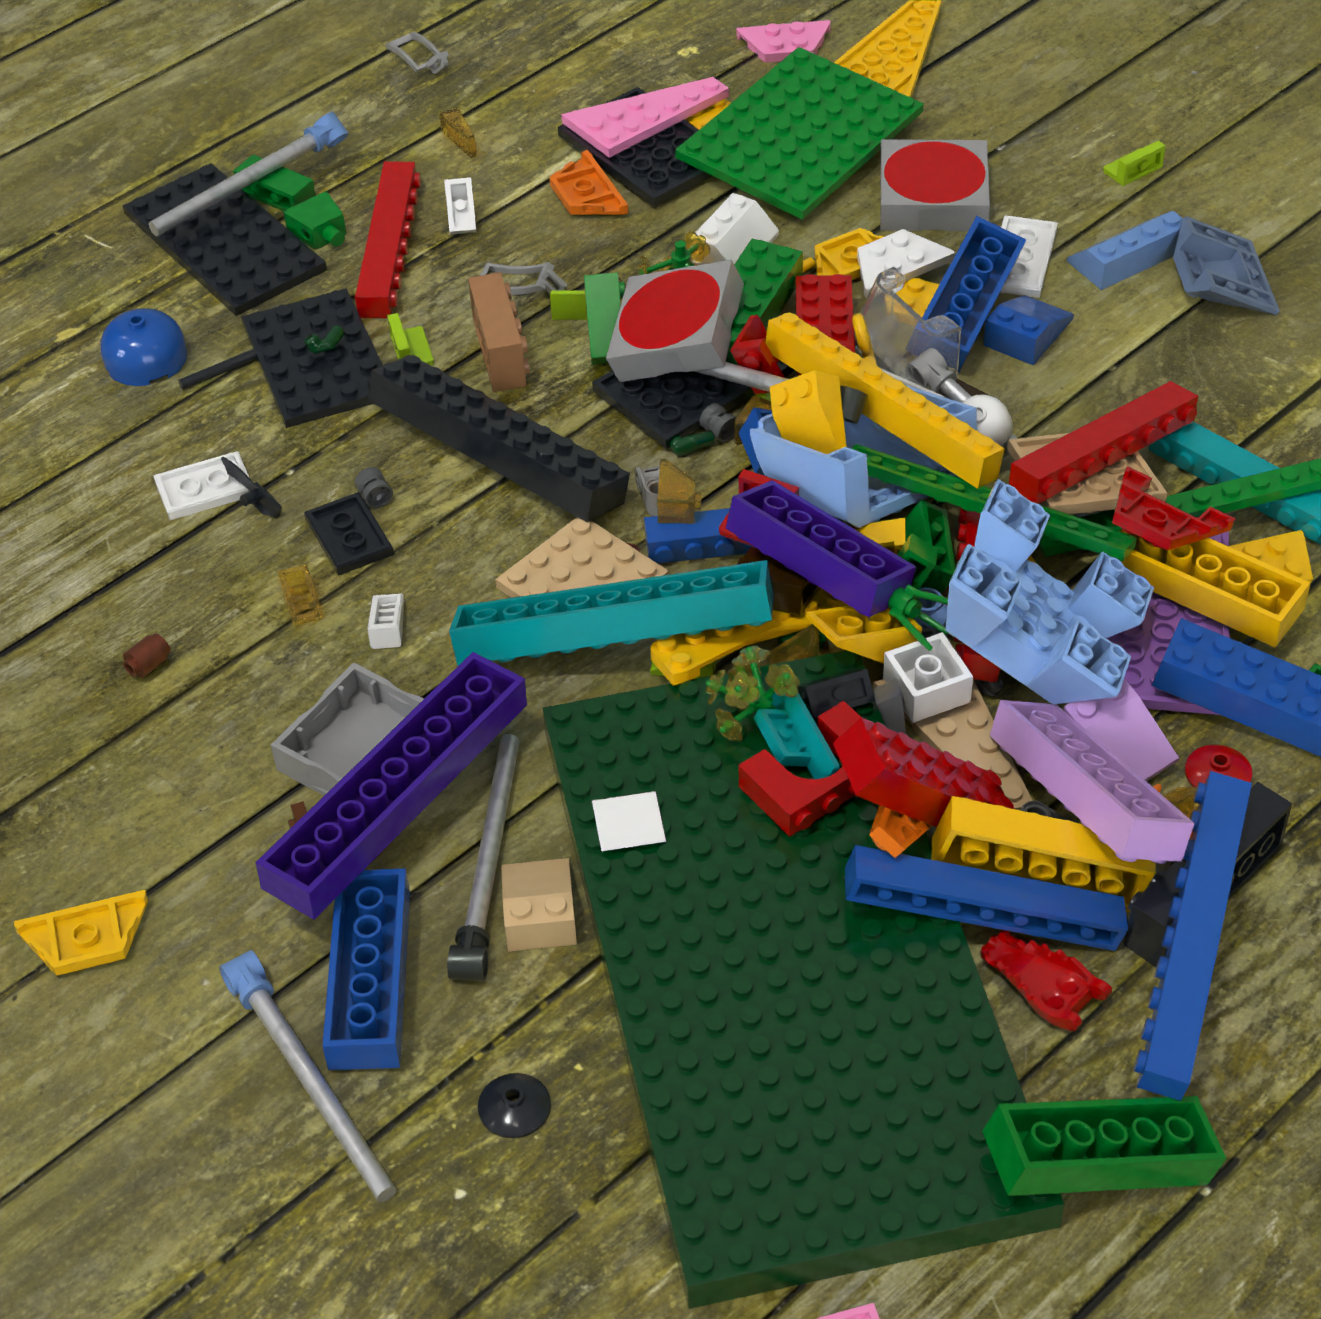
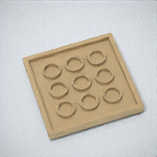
M1069 433L1009 439L1007 450L1013 460L1016 461ZM1136 451L1132 455L1095 473L1093 476L1041 502V504L1066 514L1115 510L1122 478L1128 466L1152 478L1149 489L1145 493L1166 502L1167 492L1140 453Z
M576 517L501 574L495 581L496 588L509 597L514 598L669 575V571L593 521L585 522Z

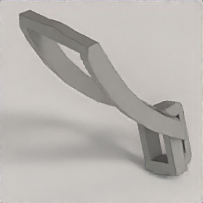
M416 32L385 44L388 50L403 58L415 72L429 67L431 72L436 74L448 66V52L444 51L441 53L428 39ZM414 39L426 46L434 56L426 63L417 66L412 58L398 46Z
M549 262L531 266H507L486 263L479 275H486L488 271L506 274L541 272L536 284L510 287L511 295L529 294L546 290L550 294L552 290L556 289L546 279L556 286L558 290L567 289V284L553 271L555 266Z

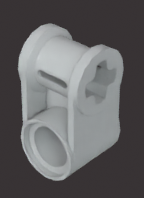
M662 462L657 467L647 469L636 467L634 472L637 489L642 496L648 514L651 516H661L671 513L673 509L672 490L665 463Z

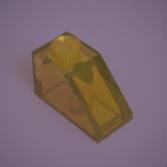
M660 459L657 498L658 523L694 524L695 511H701V493H695V480L667 459Z

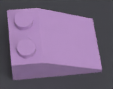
M1125 678L1116 697L1070 702L1064 706V711L1146 782L1179 761L1178 755L1156 721Z

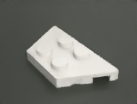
M904 229L861 246L857 251V259L860 266L861 280H863L864 296L868 298L953 261L955 252Z

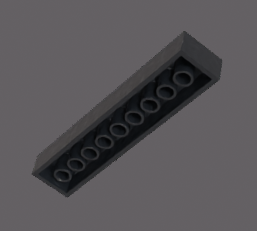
M407 355L404 358L371 370L369 402L583 521L589 522L625 504L629 472L621 469L616 463L608 462L597 456L595 452L573 443L571 439L556 434L549 427L532 421L525 414L518 413L508 408L504 403L493 400L482 391L467 386L460 379L453 378L443 373L441 369L430 366L421 361L419 357Z

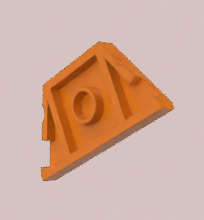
M588 150L581 153V159L575 164L570 161L562 170L549 177L551 188L570 215H625L629 213L628 204Z

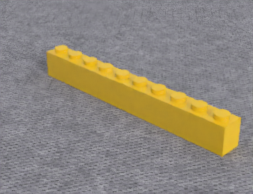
M788 312L768 321L765 343L774 357L802 375L814 370L839 376L840 385L866 393L868 396L862 410L863 415L975 488L979 489L998 479L1005 448L995 443L991 438L984 436L970 427L969 424L948 413L947 410L935 405L923 395L905 386L901 381L883 372L879 367L864 360L857 353H853L838 341L823 334L816 327L804 322L797 315Z

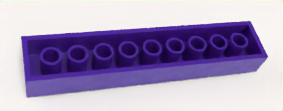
M472 652L255 862L261 889L315 920L527 706L525 678Z

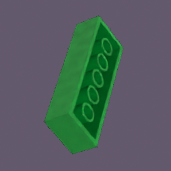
M753 238L750 240L734 264L744 286L738 311L732 322L731 340L725 362L738 365L730 349L751 315H758L766 330L768 328V321L778 317L796 289V276H803V251Z
M1183 1096L1181 1101L1169 1097L1004 1103L998 1104L982 1131L1008 1196L1208 1185L1227 1159L1197 1096Z

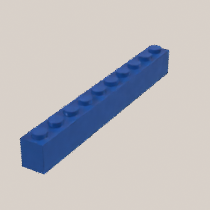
M1210 771L1205 784L1198 783L1193 802L1198 803L1199 806L1198 810H1193L1190 816L1194 826L1192 838L1189 839L1183 859L1186 860L1185 868L1180 867L1174 887L1180 889L1179 897L1174 896L1172 899L1168 917L1174 918L1172 927H1166L1161 947L1167 948L1166 956H1160L1157 963L1155 977L1160 979L1158 988L1153 987L1148 1002V1008L1153 1009L1152 1019L1146 1018L1141 1033V1040L1147 1042L1145 1051L1139 1050L1134 1065V1072L1139 1073L1137 1088L1181 1101L1191 1081L1252 785L1250 782Z

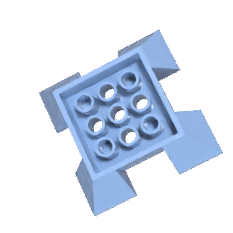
M998 479L980 514L975 545L973 547L968 544L965 547L949 582L945 630L1051 704L1116 697L1120 692L1131 656L1121 646L1113 644L1106 638L1136 627L1143 622L1154 587L1143 576L1136 575L1123 566L1117 558L1110 557L1102 551L1075 588L1070 590L1064 582L1056 580L1043 571L1038 564L1027 560L1037 548L1050 514L1045 512L1039 504L1031 502L1019 494L1016 488Z

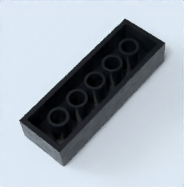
M1259 782L1250 790L1228 899L1283 843L1292 803ZM1182 859V862L1172 861L1171 866L1165 872L1159 871L1152 879L1150 887L1144 892H1137L1128 906L1130 916L1127 921L1128 931L1126 932L1124 946L1154 967H1157L1160 956H1166L1167 948L1161 947L1166 927H1172L1174 918L1168 917V912L1173 897H1179L1180 889L1174 886L1180 867L1185 868L1186 860Z

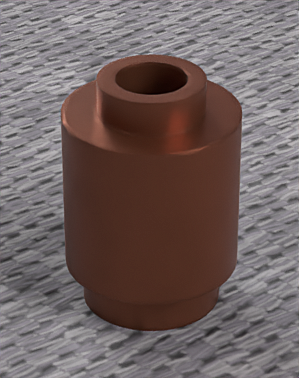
M159 634L146 635L123 654V666L131 676L144 678L167 660V655L171 652L170 647Z

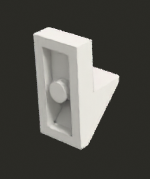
M471 177L444 180L450 235L477 232Z

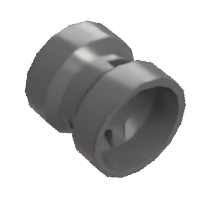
M714 403L703 411L700 417V426L706 431L713 432L716 439L725 443L733 439L738 433L740 420L733 414H727L726 409L720 404Z
M365 468L357 474L355 486L362 494L367 506L381 508L391 501L393 490L389 483L385 481L384 475L378 468Z

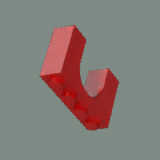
M845 701L818 716V728L829 748L838 758L839 756L833 743L861 718ZM766 749L738 765L739 787L789 837L800 830L809 828L815 820L826 813L834 812L842 803L853 796L856 797L843 766L831 776L821 779H805L790 773Z

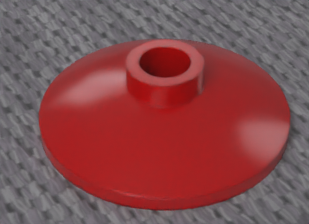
M1202 746L1194 750L1188 756L1185 763V776L1194 789H1197L1199 782L1205 784L1210 771L1251 783L1252 768L1249 761L1239 751L1228 746Z

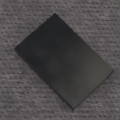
M359 492L304 512L306 522L338 576L394 555L392 545Z

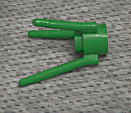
M907 585L905 589L899 587L892 593L888 601L889 614L898 619L928 651H931L933 649L932 645L907 618L914 619L918 617L947 635L949 633L945 630L946 627L921 611L922 603L919 601V598L947 605L948 598L918 590L911 585Z

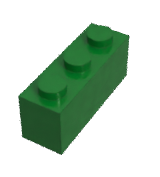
M253 154L233 170L234 175L263 158ZM285 167L276 169L242 189L251 198L281 211H285L316 196L313 179Z
M618 273L584 275L591 365L607 364L606 357L621 306L620 298H623L625 292L624 281H618Z
M921 500L905 517V542L912 533L938 548L936 565L920 588H933L942 594L949 586V582L956 569L947 509Z

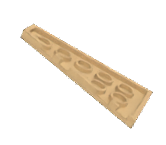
M974 679L970 703L914 723L911 722L904 711V717L912 724L911 729L931 747L942 752L948 751L956 758L963 761H971L977 767L995 772L1002 781L1001 788L1005 796L1012 802L1015 810H1021L1025 803L1032 801L1011 755L1001 750L1000 745L990 737L994 720ZM885 680L874 681L873 690L875 687L885 684Z

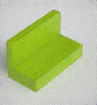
M1158 140L1144 148H1139L1105 165L1103 172L1120 185L1125 186L1163 167L1166 145Z
M552 290L550 292L552 320H587L585 291Z
M398 313L387 315L390 337L397 359L413 355L419 357L421 361L433 365L434 359L423 327L417 326L403 329Z

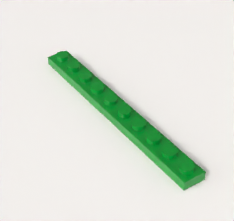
M858 444L851 448L867 454L868 476L877 478L886 484H894L906 488L912 493H921L933 497L939 502H948L960 506L965 511L981 514L992 490L985 486L977 489L961 478ZM1042 506L1045 512L1050 514L1043 535H1046L1051 540H1060L1075 545L1078 549L1090 550L1099 554L1103 551L1110 557L1117 558L1120 561H1124L1135 548L1137 540L1135 536Z
M1321 458L1169 495L1166 498V503L1199 518L1210 506L1223 513L1320 490ZM1113 509L1080 517L1081 519L1117 531L1122 529L1112 523L1115 511ZM1043 534L1039 541L1044 557L1078 549L1075 545L1060 540H1051Z

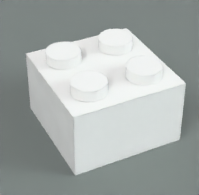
M943 632L926 638L933 647L931 651H928L916 641L884 652L883 679L886 683L898 680L903 696L904 711L912 723L971 702L973 675Z

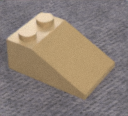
M569 858L502 865L503 912L508 952L577 945Z

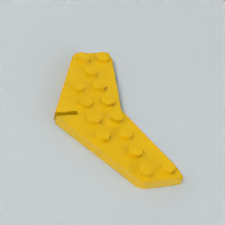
M820 588L801 615L773 610L772 620L767 621L763 625L750 626L743 624L736 625L734 628L725 631H719L715 628L703 630V632L696 635L681 633L674 634L667 639L656 640L650 647L651 661L673 686L700 676V668L744 646L815 627L806 618V613L809 611L848 606V604L835 599L830 593Z

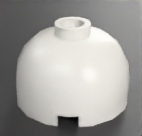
M987 394L974 395L965 399L962 403L976 407L977 431L1004 447L1003 444L1007 441L1008 437H1011L1013 421L1007 407L997 398Z

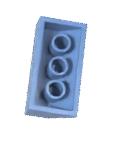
M1172 210L1068 256L1067 262L1100 290H1103L1172 258L1183 218Z

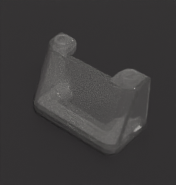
M895 267L879 273L860 312L865 318L878 367L915 383L907 372V364L928 348H934L945 359L948 367L947 370H952L958 379L961 327L952 319L943 315L925 321L896 294V292L904 287L905 278L903 274ZM854 331L855 348L862 354Z

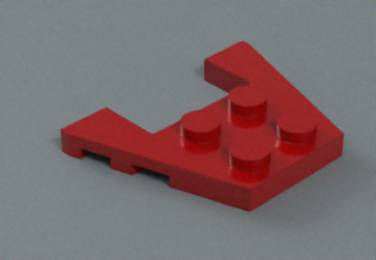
M1129 466L1126 467L1112 523L1121 527L1126 533L1136 534L1148 540L1154 547L1172 550L1228 532L1232 529L1235 518L1211 506L1199 518H1196L1145 493L1149 489L1152 478Z

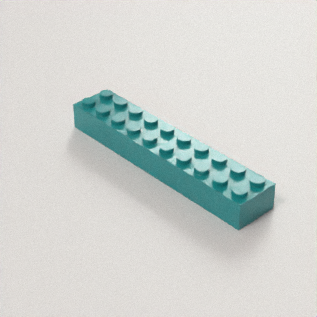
M765 560L460 605L457 607L449 633L457 666L472 652L490 661L509 662L521 656L529 655L531 658H537L549 652L571 653L583 647L591 646L593 649H600L611 643L634 644L646 638L663 640L674 634L696 635L703 632V630L715 628L719 631H725L734 628L736 625H763L767 621L772 620L774 595L768 562Z

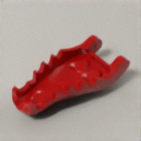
M1006 930L991 936L990 940L982 946L980 951L981 958L999 970L1019 990L1038 1015L1047 1022L1068 1031H1076L1081 1026L1082 1019L1077 1013L1092 998L1103 1001L1112 993V987L1107 982L1096 978L1074 956L1068 957L1062 950L1052 952L1045 943L1038 945L1033 940H1030L1026 944L1021 939L1017 940L1012 937L1009 931Z

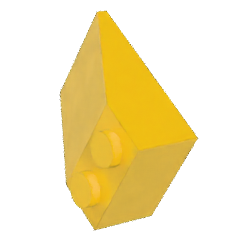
M814 370L770 386L772 415L783 439L825 454L847 447L839 376Z
M849 605L806 613V618L837 647L883 664L884 652L918 641L898 619L889 614V608L871 617L859 614L856 609ZM907 618L922 633V627L915 620Z

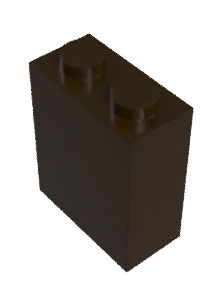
M751 547L743 557L739 558L737 565L767 560L774 595L773 610L801 615L820 587L809 583L806 578L795 571L785 568L782 563L771 556L763 554L758 548Z

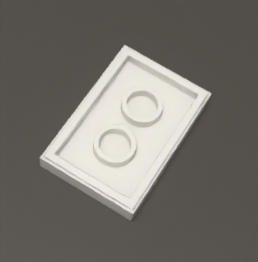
M232 452L153 475L169 520L238 501L241 495L250 492L239 481L227 474L225 466L221 461V457L227 458L248 476L239 452Z

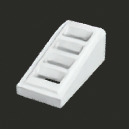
M403 594L373 596L367 629L371 648L381 649L401 646L404 614Z

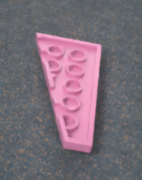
M714 77L564 113L561 114L562 123L610 158L729 97V88Z

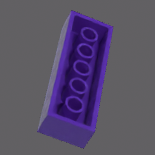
M773 480L732 497L726 524L727 530L737 535L740 540L746 541L758 548L763 554L779 561L785 568L803 576L809 583L824 589L835 599L841 600L853 607L861 615L871 617L888 609V601L892 593L899 587L905 589L907 585L912 584L916 570L915 565Z

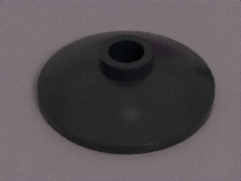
M522 1073L505 1074L492 1080L483 1089L478 1100V1113L482 1124L491 1133L504 1138H521L534 1133L546 1122L551 1110L550 1095L544 1084L535 1077ZM512 1097H518V1099H517L516 1101H509V1100H508L509 1098H512Z

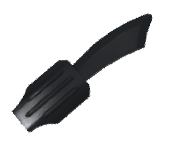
M221 457L227 474L235 478L250 491L240 496L242 505L248 506L253 504L263 515H270L274 518L279 517L282 506L257 481L253 483L232 461Z

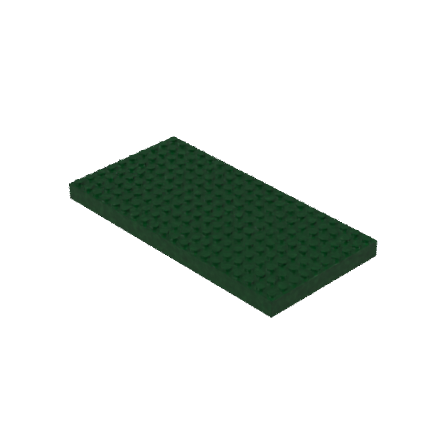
M847 650L758 667L766 692L776 683L779 676L785 673L790 674V679L796 688V685L854 668L865 669L861 656ZM751 668L745 669L756 686ZM739 671L692 679L674 686L670 683L543 707L545 735L688 1309L1060 1228L1064 1210L1061 1194L1008 1196L982 1132L998 1104L1027 1102L960 922L846 900L845 866L855 845L881 850L875 845L872 837L869 835L879 805L861 797L853 796L842 803L834 812L826 813L815 820L809 828L800 830L789 837L739 787V764L764 749L774 757L754 720L756 713L753 712L725 733L720 732V728L749 706L742 700L708 687L706 681L711 680L735 690L737 685H740L750 691ZM798 692L807 707L804 693ZM876 700L852 707L862 718L874 723L879 722L886 727ZM815 718L814 721L818 726V718ZM833 753V755L835 756L837 762H838L839 765H840V768H839V770H840L843 765H842L840 759ZM784 766L790 773L798 777L814 779L807 766ZM655 791L666 842L601 851L592 801ZM925 832L901 854L931 860L932 847L927 833Z

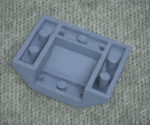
M1184 217L1173 259L1185 292L1194 298L1199 297L1212 302L1277 315L1280 311L1252 241L1193 218Z

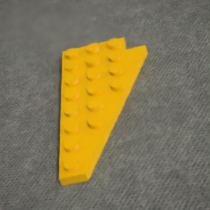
M909 0L834 63L912 98L941 10L942 0Z

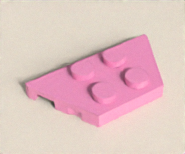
M830 20L741 27L736 28V37L738 40L744 39L748 42V49L758 54V57L763 62H779L798 47L817 54L818 48L824 42V35L830 32L831 22Z

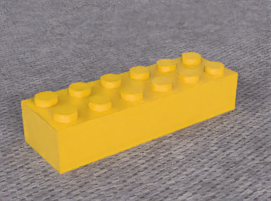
M1129 534L1137 537L1136 545L1133 551L1121 563L1136 575L1147 579L1149 584L1154 587V593L1276 648L1305 609L1310 582L1211 538L1196 541L1172 550L1154 547L1148 540L1136 534Z
M952 796L932 837L931 860L1124 897L1126 912H1130L1128 906L1134 895L1139 891L1144 892L1156 873L1155 862L1145 859L1127 862L1119 859L1115 855L1116 852L1107 844L1099 841L1098 836L1090 828L1080 823L1010 809L1001 805L973 801L968 798Z

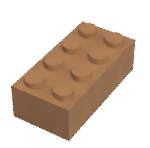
M501 272L468 278L473 323L493 392L525 387V375L530 374L527 357L523 358L524 353L528 352L525 335L520 336L522 334L520 318H514L517 317L515 301L509 300L512 299L509 282L504 283Z

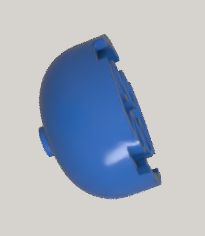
M139 308L118 315L106 326L100 341L103 364L110 373V377L126 385L145 386L151 385L150 380L165 375L170 378L183 367L187 359V347L180 326L171 316L156 309Z

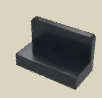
M854 668L796 685L797 691L804 693L808 711L813 719L818 718L819 715L842 701H845L851 708L875 701L867 669Z

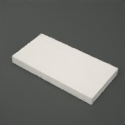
M1004 215L1001 228L1027 240L1000 293L1040 298L1058 223Z

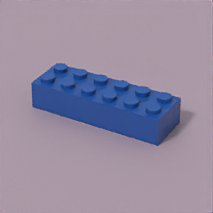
M976 216L921 318L908 349L921 355L928 348H934L943 356L947 367L959 373L1027 239Z
M1180 619L1151 686L1321 757V675L1185 619Z
M406 868L363 870L334 900L322 1045L328 1070L400 1068L410 889Z

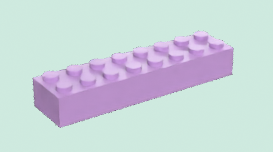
M1000 700L990 737L1000 745L1001 750L1009 753L1015 759L1016 764L1024 767L1034 780L1047 788V792L1060 800L1066 810L1074 813L1081 820L1080 823L1090 828L1098 836L1099 841L1107 844L1116 852L1115 855L1119 859L1127 862L1145 859L1159 864H1164L1166 861L1182 862L1194 826L1193 821L1058 705Z

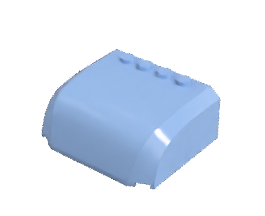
M905 385L977 430L976 407ZM772 413L758 421L757 429H750L754 451L765 476L799 487L800 497L836 519L858 528L869 523L878 522L880 518L891 513H898L902 508L919 503L929 496L921 493H912L906 488L894 484H886L877 478L868 476L867 454L851 449L855 444L958 477L862 413L858 424L844 421L847 447L829 454L783 439Z

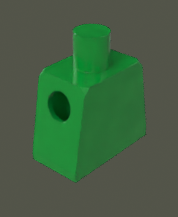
M326 191L283 211L286 228L313 249H319L329 243L334 247H338L345 240L346 228L343 213Z

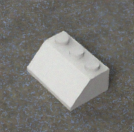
M732 193L691 237V246L696 243L701 245L700 248L692 253V263L702 265L732 260L735 264L752 238L772 243L778 237L779 230L755 200Z

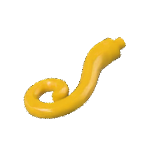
M856 313L852 317V322L862 357L878 367L863 314Z

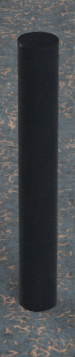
M255 349L179 379L178 382L181 389L185 390L257 360Z

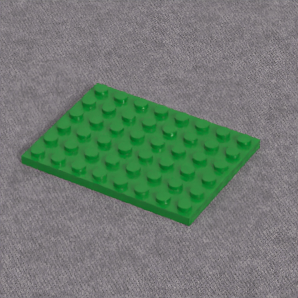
M798 47L675 149L676 158L803 220L881 150V139L892 140L923 112L924 103Z

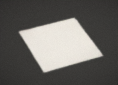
M655 791L592 801L601 851L666 842Z

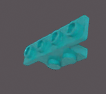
M789 679L772 696V704L777 709H758L754 720L775 759L782 766H807L814 779L831 776L839 770L840 765L793 682Z

